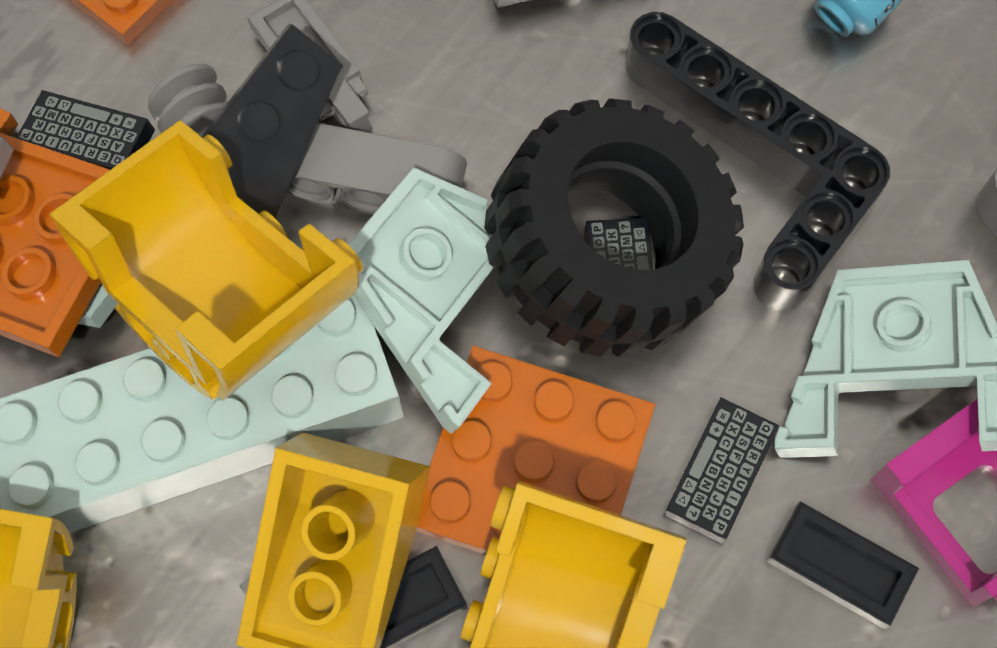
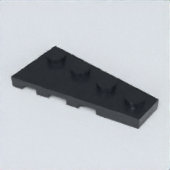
M288 24L201 136L202 138L208 134L213 136L227 151L232 161V167L228 169V173L237 197L259 214L262 211H267L274 218L278 214L342 67L340 62L293 24Z

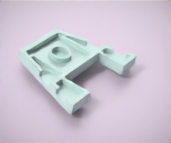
M413 167L348 244L357 254L363 265V272L358 275V289L354 297L442 427L452 434L462 425L492 384L439 340L494 268L489 264L485 247L493 236L489 235L484 229L488 199Z
M969 260L837 270L812 338L813 349L804 374L803 376H798L791 395L793 403L784 427H779L775 438V450L779 458L838 456L839 393L977 386L981 451H997V322Z

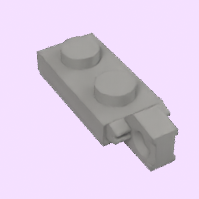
M275 0L247 16L251 30L267 51L288 24H293L342 64L320 115L322 121L334 115L342 128L369 132L373 129L368 119L370 112L360 100V98L368 94L367 88L362 81L360 69L307 0Z

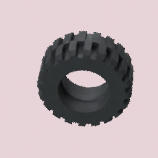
M611 98L607 100L602 108L598 100L591 99L574 103L569 111L559 109L546 117L538 129L530 132L499 177L491 193L493 201L486 210L484 229L489 235L493 236L485 247L489 264L492 267L501 266L503 272L496 282L505 298L515 295L523 307L518 311V314L529 325L532 326L538 320L550 329L547 338L562 346H565L570 340H574L580 343L579 351L581 353L599 357L610 347L612 354L617 357L637 355L643 348L654 350L669 342L714 304V301L727 290L734 278L733 268L741 260L744 245L742 237L735 236L744 228L741 205H733L731 200L737 193L729 172L722 174L718 169L716 163L720 158L709 144L702 147L691 136L695 130L683 121L678 120L676 124H673L664 119L665 111L646 104L641 110L632 108V101ZM581 189L605 192L625 202L641 218H646L655 247V269L636 270L622 267L594 251L585 242L574 225L569 211L568 192Z

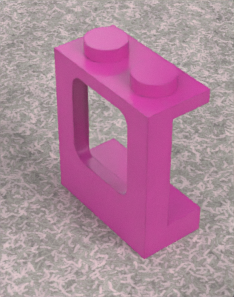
M978 398L892 459L871 478L872 482L971 607L992 597L997 602V572L987 574L977 567L937 517L933 510V502L936 497L975 469L984 468L990 471L997 479V451H981Z

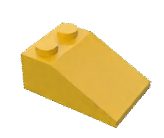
M304 432L276 447L236 645L244 648H380L417 530L430 466Z

